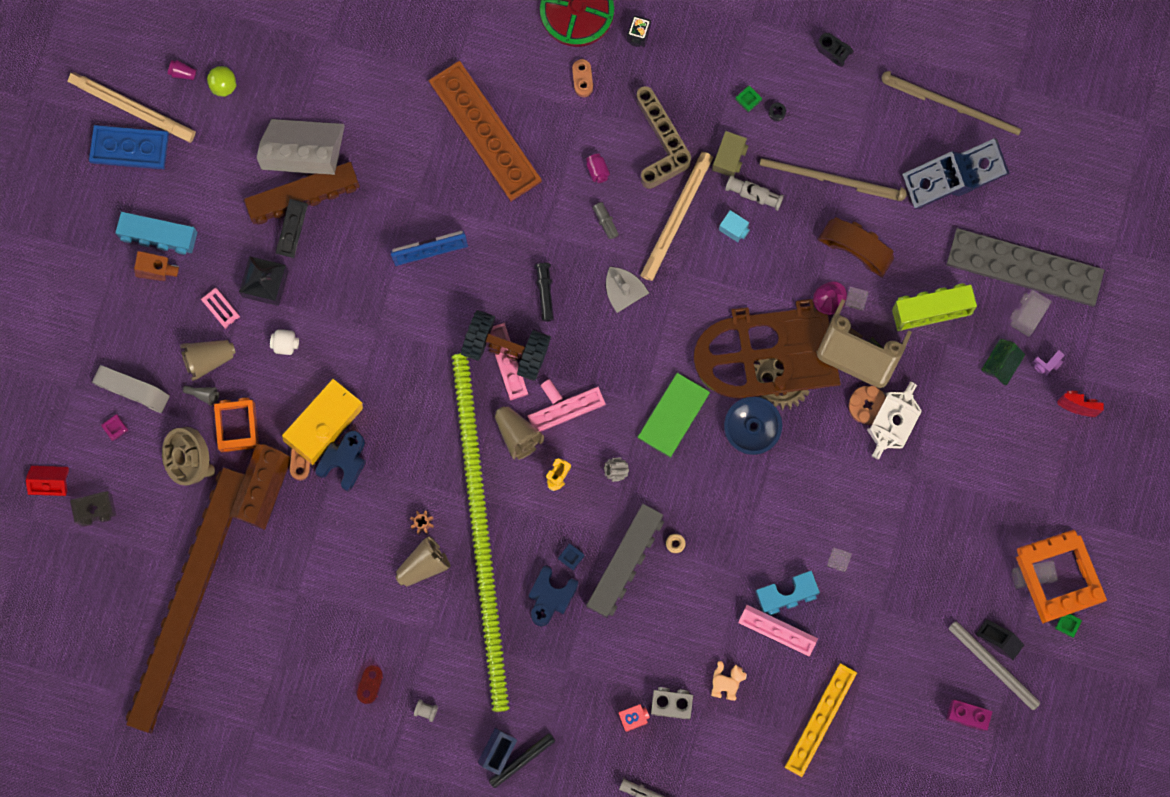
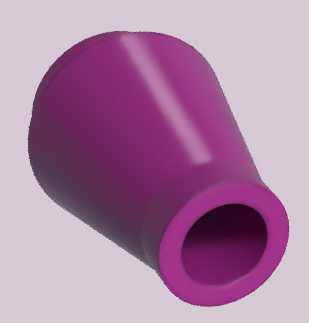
M172 60L168 69V75H172V78L190 80L195 79L197 72L196 69L187 66L179 60Z

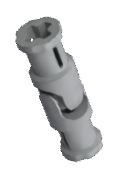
M734 175L730 176L725 189L726 191L731 190L739 193L741 197L757 201L761 205L772 206L777 211L784 198L782 194L777 195L770 192L769 189L760 187L747 180L744 182L734 178Z

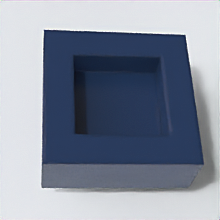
M569 543L558 557V560L574 571L585 555Z

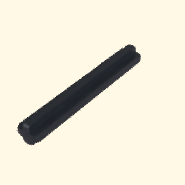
M548 733L504 767L500 776L495 774L490 778L489 783L491 786L497 788L555 742L553 736Z

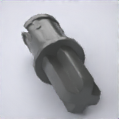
M603 202L596 204L592 209L600 221L599 225H602L608 239L616 238L618 231L612 222V216H609Z

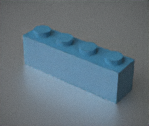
M121 212L116 229V235L123 242L131 243V241H136L141 246L149 247L154 245L157 246L156 248L164 251L173 249L176 253L186 255V252H193L198 233L194 227Z

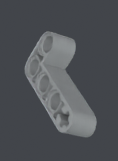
M102 365L99 366L92 381L93 384L141 403L158 413H162L170 397L162 390Z

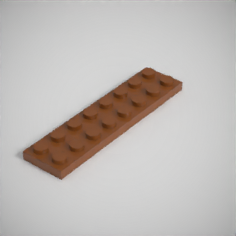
M460 61L428 80L510 202L542 182L540 176Z

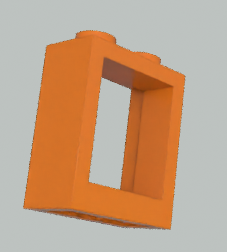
M240 398L237 402L221 400L219 404H214L218 450L220 452L255 449L256 444H259L255 402L250 400V398ZM248 407L251 438L224 441L221 410Z

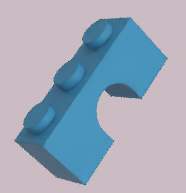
M812 571L792 578L794 592L791 595L785 596L780 594L775 584L756 590L755 593L762 612L773 615L780 612L779 608L786 606L787 609L798 606L797 602L805 600L807 603L817 599L816 595L820 592Z

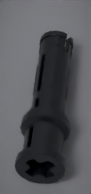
M550 263L534 265L537 273V280L535 282L539 287L543 322L554 320L550 286L553 280L550 279Z

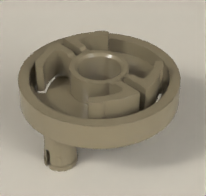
M191 427L173 429L167 434L162 446V459L166 472L174 482L184 486L200 482L204 477L214 475L215 469L213 465L209 464V452L206 442L198 430Z

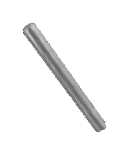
M955 621L950 625L949 630L1032 710H1035L1040 705V701L958 622Z

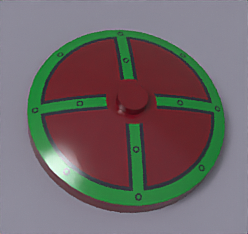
M541 0V21L547 33L557 42L572 47L587 46L600 40L610 29L614 18L613 0Z

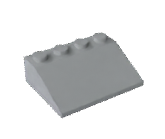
M271 119L260 141L257 154L258 163L262 170L335 175L345 126L344 124Z

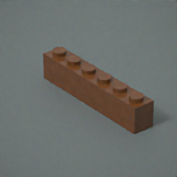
M348 162L337 166L335 175L316 173L245 198L244 201L253 224L257 223L260 225L273 217L281 218L285 216L290 198L315 206L320 204L322 200L335 199L339 197V194L345 192L347 194L353 193L357 188H360L352 163Z

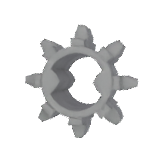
M621 457L609 459L604 467L605 476H607V479H611L612 482L625 479L629 472L628 463H626V460H621Z

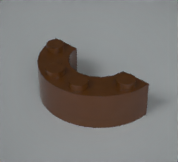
M837 217L830 219L817 240L833 250L835 248L852 254L863 262L866 269L883 278L894 260V251L878 240L879 236L871 231L868 233L863 230L860 224L856 222L851 224Z

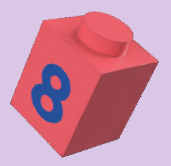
M641 704L619 712L625 732L648 724L646 719L650 718L646 707L642 708Z

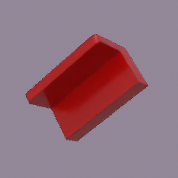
M31 466L26 477L28 495L66 496L68 492L66 478L69 468Z

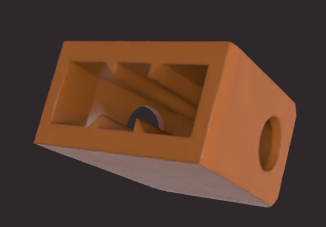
M138 251L134 272L135 277L166 281L167 275L178 277L179 266L169 264L167 257Z

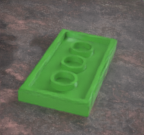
M677 373L639 434L638 439L671 458L710 392Z

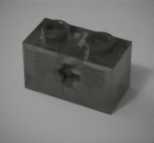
M109 491L70 500L74 522L81 525V527L90 526L93 524L92 522L98 520L100 522H107L112 520L111 517L116 516L112 493ZM93 506L97 508L96 510H94V514L90 512L91 510H93Z

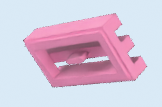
M214 288L201 299L225 329L235 319L240 318L217 288ZM215 293L227 306V308L232 312V317H230L227 314V312L222 308L218 301L213 297ZM209 298L227 318V321L224 322L207 301Z

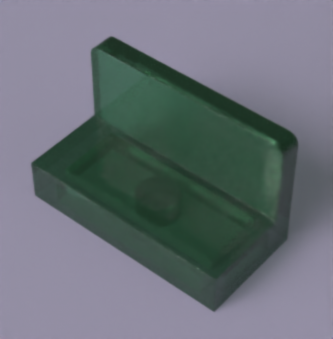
M1000 338L981 371L986 375L996 377L1003 385H1007L1023 360L1025 353L1014 342Z

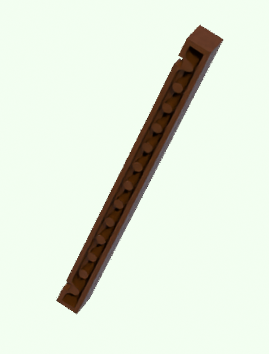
M223 467L222 472L219 471L216 477L217 486L210 493L209 500L211 502L209 507L204 509L202 515L203 523L201 526H198L195 534L197 539L195 544L190 546L188 562H185L181 572L183 576L181 581H177L175 597L168 604L169 613L167 617L163 618L161 628L163 629L160 636L158 635L154 641L155 650L148 657L147 665L149 666L147 671L140 678V690L135 692L133 708L126 715L127 726L150 734L153 733L157 716L162 709L233 518L229 516L243 482L244 474Z

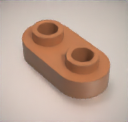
M580 59L572 67L574 89L578 96L587 97L593 91L591 65L587 60ZM580 66H584V67H585V69L582 70V71L579 70L578 68H579ZM581 84H586L587 87H586V88H581L580 85H581Z
M292 448L290 473L295 480L301 481L308 477L310 463ZM298 468L304 470L302 474L296 473Z

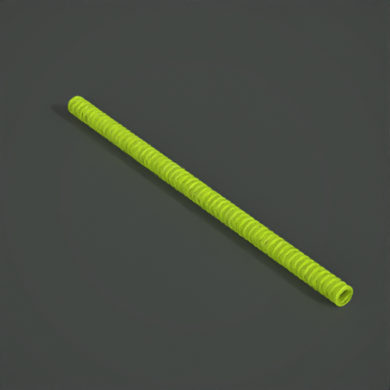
M459 353L452 356V360H454L452 365L455 366L453 368L455 372L454 377H456L454 382L457 384L455 385V389H457L456 395H458L456 400L459 401L457 403V406H459L458 412H460L458 417L461 418L459 420V424H461L460 430H462L460 435L463 436L461 438L463 442L462 447H464L462 452L465 453L463 459H465L464 465H466L464 470L467 471L465 476L467 477L466 483H468L466 487L469 489L467 494H469L468 500H470V503L468 504L471 506L469 512H471L470 518H472L470 522L473 524L471 529L474 531L472 533V536H474L473 542H475L473 547L476 548L474 554H476L475 560H477L475 565L478 566L476 572H478L477 578L479 580L477 582L480 584L478 590H480L479 596L481 598L479 600L482 602L480 607L483 609L481 614H483L482 620H484L482 625L485 626L483 632H485L484 638H486V641L484 643L487 644L485 650L488 652L486 656H488L487 662H489L487 668L490 669L488 671L490 675L489 681H491L489 686L492 687L490 693L493 695L491 696V699H493L491 704L494 705L492 711L502 712L508 711L510 707L507 706L509 700L506 698L508 697L506 691L508 690L505 688L507 682L504 681L506 679V676H504L505 670L503 669L505 664L502 663L504 658L502 657L503 651H501V648L503 647L500 645L502 640L499 638L501 636V633H499L500 627H498L500 622L497 621L499 615H497L498 609H496V606L498 604L495 603V600H497V597L494 595L496 594V591H494L495 585H493L495 579L492 578L494 576V573H492L493 567H491L493 562L490 560L492 558V555H490L491 549H489L491 544L488 543V540H490V537H488L489 531H487L489 527L486 525L488 519L485 518L487 516V513H485L486 507H484L486 502L483 501L485 495H483L484 489H482L484 484L481 483L483 478L481 477L482 471H480L482 467L479 465L481 463V460H479L480 454H478L480 450L477 448L479 442L476 441L478 440V436H476L477 430H475L477 425L474 424L476 419L473 412L475 408L472 406L474 404V401H472L473 395H471L473 390L470 389L472 387L470 383L471 378L469 377L471 373L468 371L470 369L468 357Z

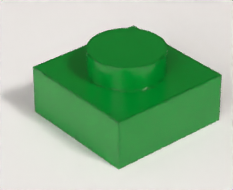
M749 85L735 100L749 113L762 101V97Z
M1071 614L1060 617L1055 630L1074 638L1082 620Z

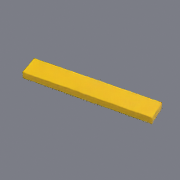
M841 663L838 665L784 768L800 777L803 776L857 672Z

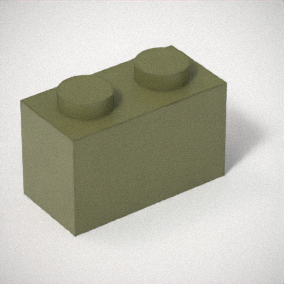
M725 131L712 171L727 176L735 175L736 172L739 173L743 163L740 162L741 156L746 155L749 145H746L747 138Z

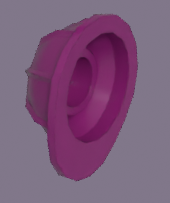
M828 282L820 286L813 295L815 308L821 313L833 315L841 300L846 301V289L838 282Z

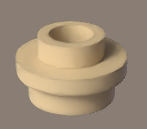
M672 534L666 540V547L672 553H680L685 548V539L679 534ZM675 540L678 541L679 546L673 547L672 542Z

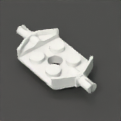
M909 382L903 393L888 392L885 394L887 395L871 428L867 429L877 444L872 457L878 460L883 450L904 447L921 413V409L912 395L917 387L913 382ZM894 415H898L901 418L898 426L893 423Z

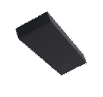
M290 198L276 254L294 258L308 203Z

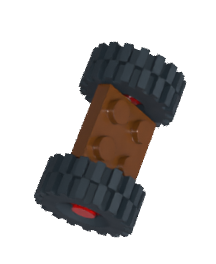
M476 310L466 333L461 355L480 361L486 347L493 354L499 355L502 353L507 355L506 358L512 361L521 360L517 375L535 381L544 361L551 336L532 330L526 347L490 335L495 316Z

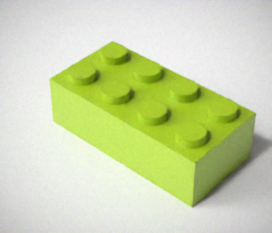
M965 283L955 285L953 289L947 290L944 287L935 290V293L921 292L916 297L903 296L898 298L892 309L897 331L972 315L977 307L972 285L966 286Z

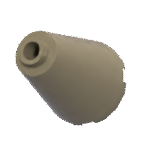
M228 340L180 345V348L185 350L181 353L187 372L193 374L190 377L192 381L233 359V354L236 353L233 343H229Z
M503 406L496 411V423L510 456L514 460L515 457L520 460L529 456L536 450L535 446L538 442L540 445L543 443L544 435L511 407Z
M430 536L425 538L396 570L397 575L395 578L401 586L405 585L408 587L442 573L451 567L446 554L441 553L438 549L440 546Z

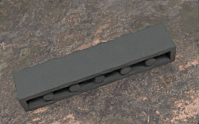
M642 504L586 605L588 609L605 618H608L609 615H614L618 607L615 605L618 598L622 599L627 591L625 588L627 582H632L637 573L634 571L637 564H642L646 557L643 554L646 547L651 548L655 540L653 537L655 531H660L665 522L662 520L663 514Z

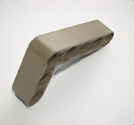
M644 86L637 92V103L668 155L642 171L641 183L645 188L651 189L687 170L690 166L691 155L653 90ZM644 94L650 96L648 100H642L640 97ZM652 110H657L659 114L657 116H652L650 112ZM667 126L669 129L662 132L659 130V127ZM675 141L678 146L670 147L668 143ZM679 157H685L687 159V162L680 163L677 161V159ZM663 166H668L671 168V170L669 172H663L661 168ZM652 175L654 176V180L647 181L645 180V176Z

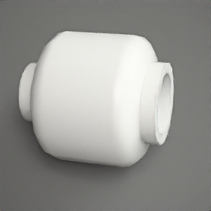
M278 329L275 334L272 333L270 348L276 354L291 355L294 349H298L299 338L295 337L294 331Z

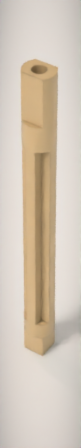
M75 72L70 73L68 82L76 85L78 88L189 143L193 141L196 131Z
M701 152L640 275L642 278L653 281L713 159L709 153Z

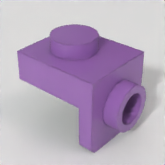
M1058 350L1047 364L1039 357L1032 364L1035 365L1034 368L1040 374L1044 373L1047 376L1052 369L1057 370L1062 365L1063 361L1061 359L1064 354Z

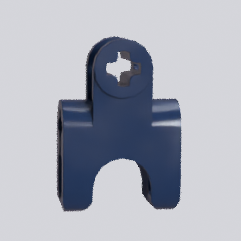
M350 431L344 436L340 446L333 442L330 443L316 468V476L324 478L331 469L336 467L342 468L344 477L341 487L347 492L352 490L366 463V460L359 456L365 446L363 436L356 431ZM351 439H356L358 441V444L352 445V443L350 442Z
M548 565L542 568L529 594V598L536 601L531 612L532 621L540 627L550 622L555 611L564 615L579 584L578 580L570 579L564 588H553L549 583L552 568ZM543 611L545 618L538 620L537 613L540 614Z

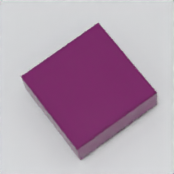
M117 414L101 425L112 441L128 431Z

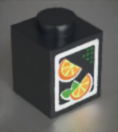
M633 15L627 33V42L635 47H645L651 29V20Z

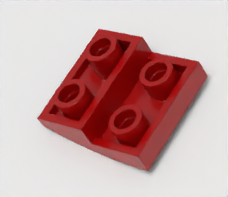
M1067 391L1058 400V405L1062 408L1083 416L1097 417L1104 410V403L1098 402L1096 399H1087L1084 402V394H1078V391Z

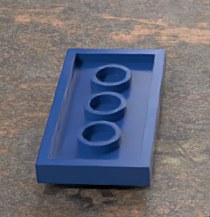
M94 125L89 162L93 164L165 170L169 133L167 131Z

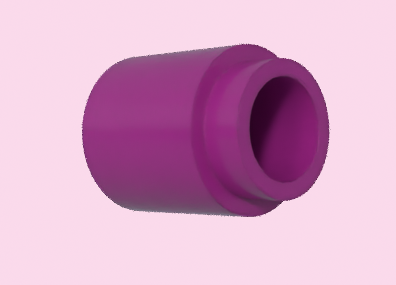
M600 154L589 156L586 159V166L593 182L602 183L608 180L610 172L604 158Z

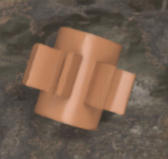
M416 511L417 516L410 518L414 522L411 528H417L418 535L421 531H425L428 534L427 530L429 527L434 528L430 524V521L434 519L433 516L427 517V511L424 514ZM425 518L427 524H423L420 527L418 521H422Z

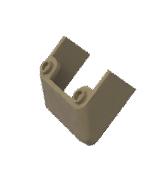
M842 299L817 350V356L826 364L875 387L883 388L888 384L912 332L908 330L901 344L896 341H889L883 349L848 333L851 324L847 318L839 315L845 303V300Z

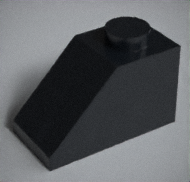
M986 619L975 634L997 652L1011 660H1014L1024 647L1023 642L1014 633Z

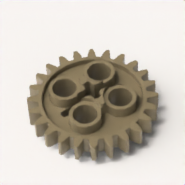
M774 358L757 360L759 365L754 364L756 379L760 383H765L762 380L765 377L771 378L772 382H774L775 378L782 376L784 369L779 370L775 367V365L782 363ZM809 390L787 392V395L775 396V394L762 395L761 398L768 400L776 408L780 406L783 411L785 405L789 409L792 408V403L798 406V399L804 402V395L808 396Z

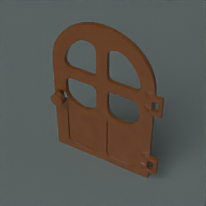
M813 299L795 301L797 310L750 315L748 307L731 309L733 318L724 319L711 325L698 339L694 350V365L697 374L702 382L711 390L732 398L770 394L779 396V393L787 395V392L840 386L838 369L822 362L817 356V350L829 326L828 314L819 312L814 307ZM809 303V306L800 307V304ZM745 311V314L736 315V312ZM768 326L777 333L778 343L772 348L754 350L751 348L748 331L752 327ZM728 330L738 331L741 351L714 355L710 352L709 346L717 336ZM770 358L779 360L784 367L782 376L776 377L774 382H758L754 362ZM743 363L747 383L743 386L724 383L714 376L713 368L717 365Z

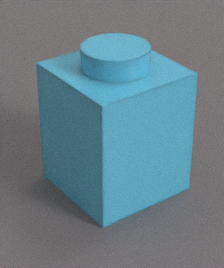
M730 210L720 224L719 231L739 242L741 238L745 239L749 233V222Z

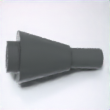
M185 386L183 389L184 393L194 395L210 406L216 403L219 398V392H217L216 387L194 388Z

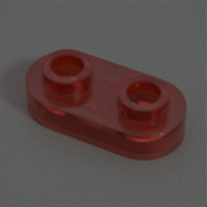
M371 665L363 672L357 691V698L363 704H371L377 698L383 680V672L379 667ZM371 672L376 673V677L374 679H371L369 677V674ZM366 690L370 692V696L367 698L363 696Z

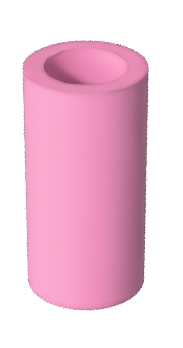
M550 379L541 384L542 389L553 405L563 399Z

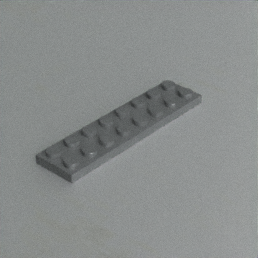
M958 228L956 229L946 266L1092 307L1096 304L1104 274V269Z

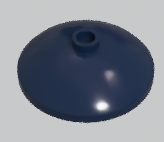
M760 397L743 398L729 409L724 423L725 434L730 444L738 451L750 455L762 454L773 448L780 439L782 418L777 408L768 400ZM753 422L758 425L755 430H752L750 427Z

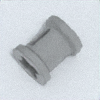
M419 699L414 716L417 717L419 715L433 722L438 705L432 706L423 703V700Z

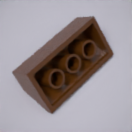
M256 444L229 517L265 530L288 470L291 457L267 445Z

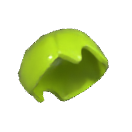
M218 66L209 72L207 82L213 94L227 96L234 91L236 79L232 70L228 67Z

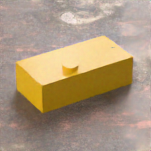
M332 379L282 435L283 441L310 464L314 465L327 450L330 443L334 442L362 411L363 404L337 381Z

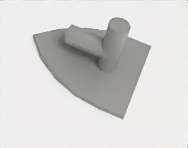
M609 267L606 278V290L608 298L617 313L649 294L643 283L632 273L621 268Z

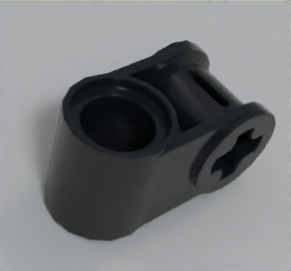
M830 33L822 34L817 43V50L839 67H843L845 65L844 61L854 52L848 44L840 41ZM822 41H828L831 46L825 47Z

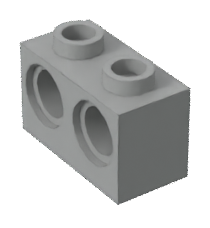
M658 687V691L654 690L651 715L690 720L693 695H690L687 690H678L677 693L670 692L669 688ZM659 697L667 698L668 705L666 707L658 706L657 699ZM679 699H685L688 706L686 709L681 710L677 707L676 702Z

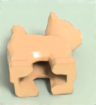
M718 661V667L713 675L711 696L721 698L720 692L726 691V699L736 701L739 683L746 680L747 674L743 668L735 665L731 670V677L721 674L724 664L722 661Z

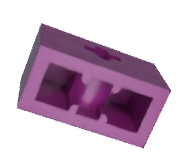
M952 700L946 720L984 732L988 730L993 711Z

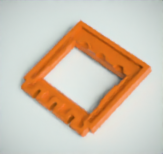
M1075 530L1017 548L1019 556L1016 559L1042 624L1107 601L1081 535H1077ZM1073 550L1081 574L1085 578L1088 587L1046 600L1032 564Z

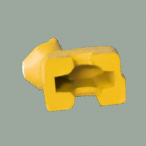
M559 458L555 460L553 470L549 471L546 475L548 488L552 491L558 490L565 485L563 480L571 469L570 463Z

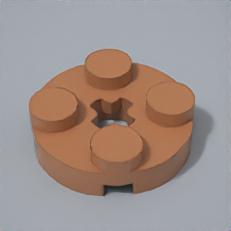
M875 386L860 387L854 391L849 400V412L855 421L865 425H872L886 397ZM864 401L873 403V405L871 406V410H869L868 408H863V406L865 405Z

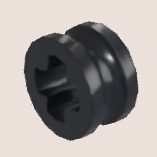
M781 103L772 104L769 109V117L777 122L784 119L786 114L785 106ZM773 109H776V110L781 109V113H780V114H782V115H779V114L774 115V110H773Z

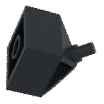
M249 256L239 293L244 298L279 306L289 273L287 266Z

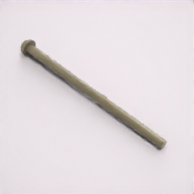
M886 71L882 74L881 79L885 85H889L922 100L928 98L957 109L959 113L967 114L1017 136L1020 134L1021 129L890 75L892 71Z
M763 158L760 161V166L812 177L820 181L828 180L855 187L858 192L897 201L904 200L907 195L903 187L897 190Z

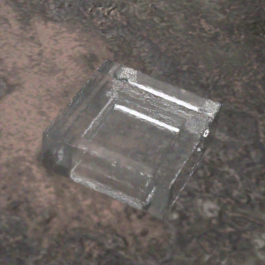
M850 287L845 306L863 311L868 291Z
M833 547L827 567L846 572L852 554Z

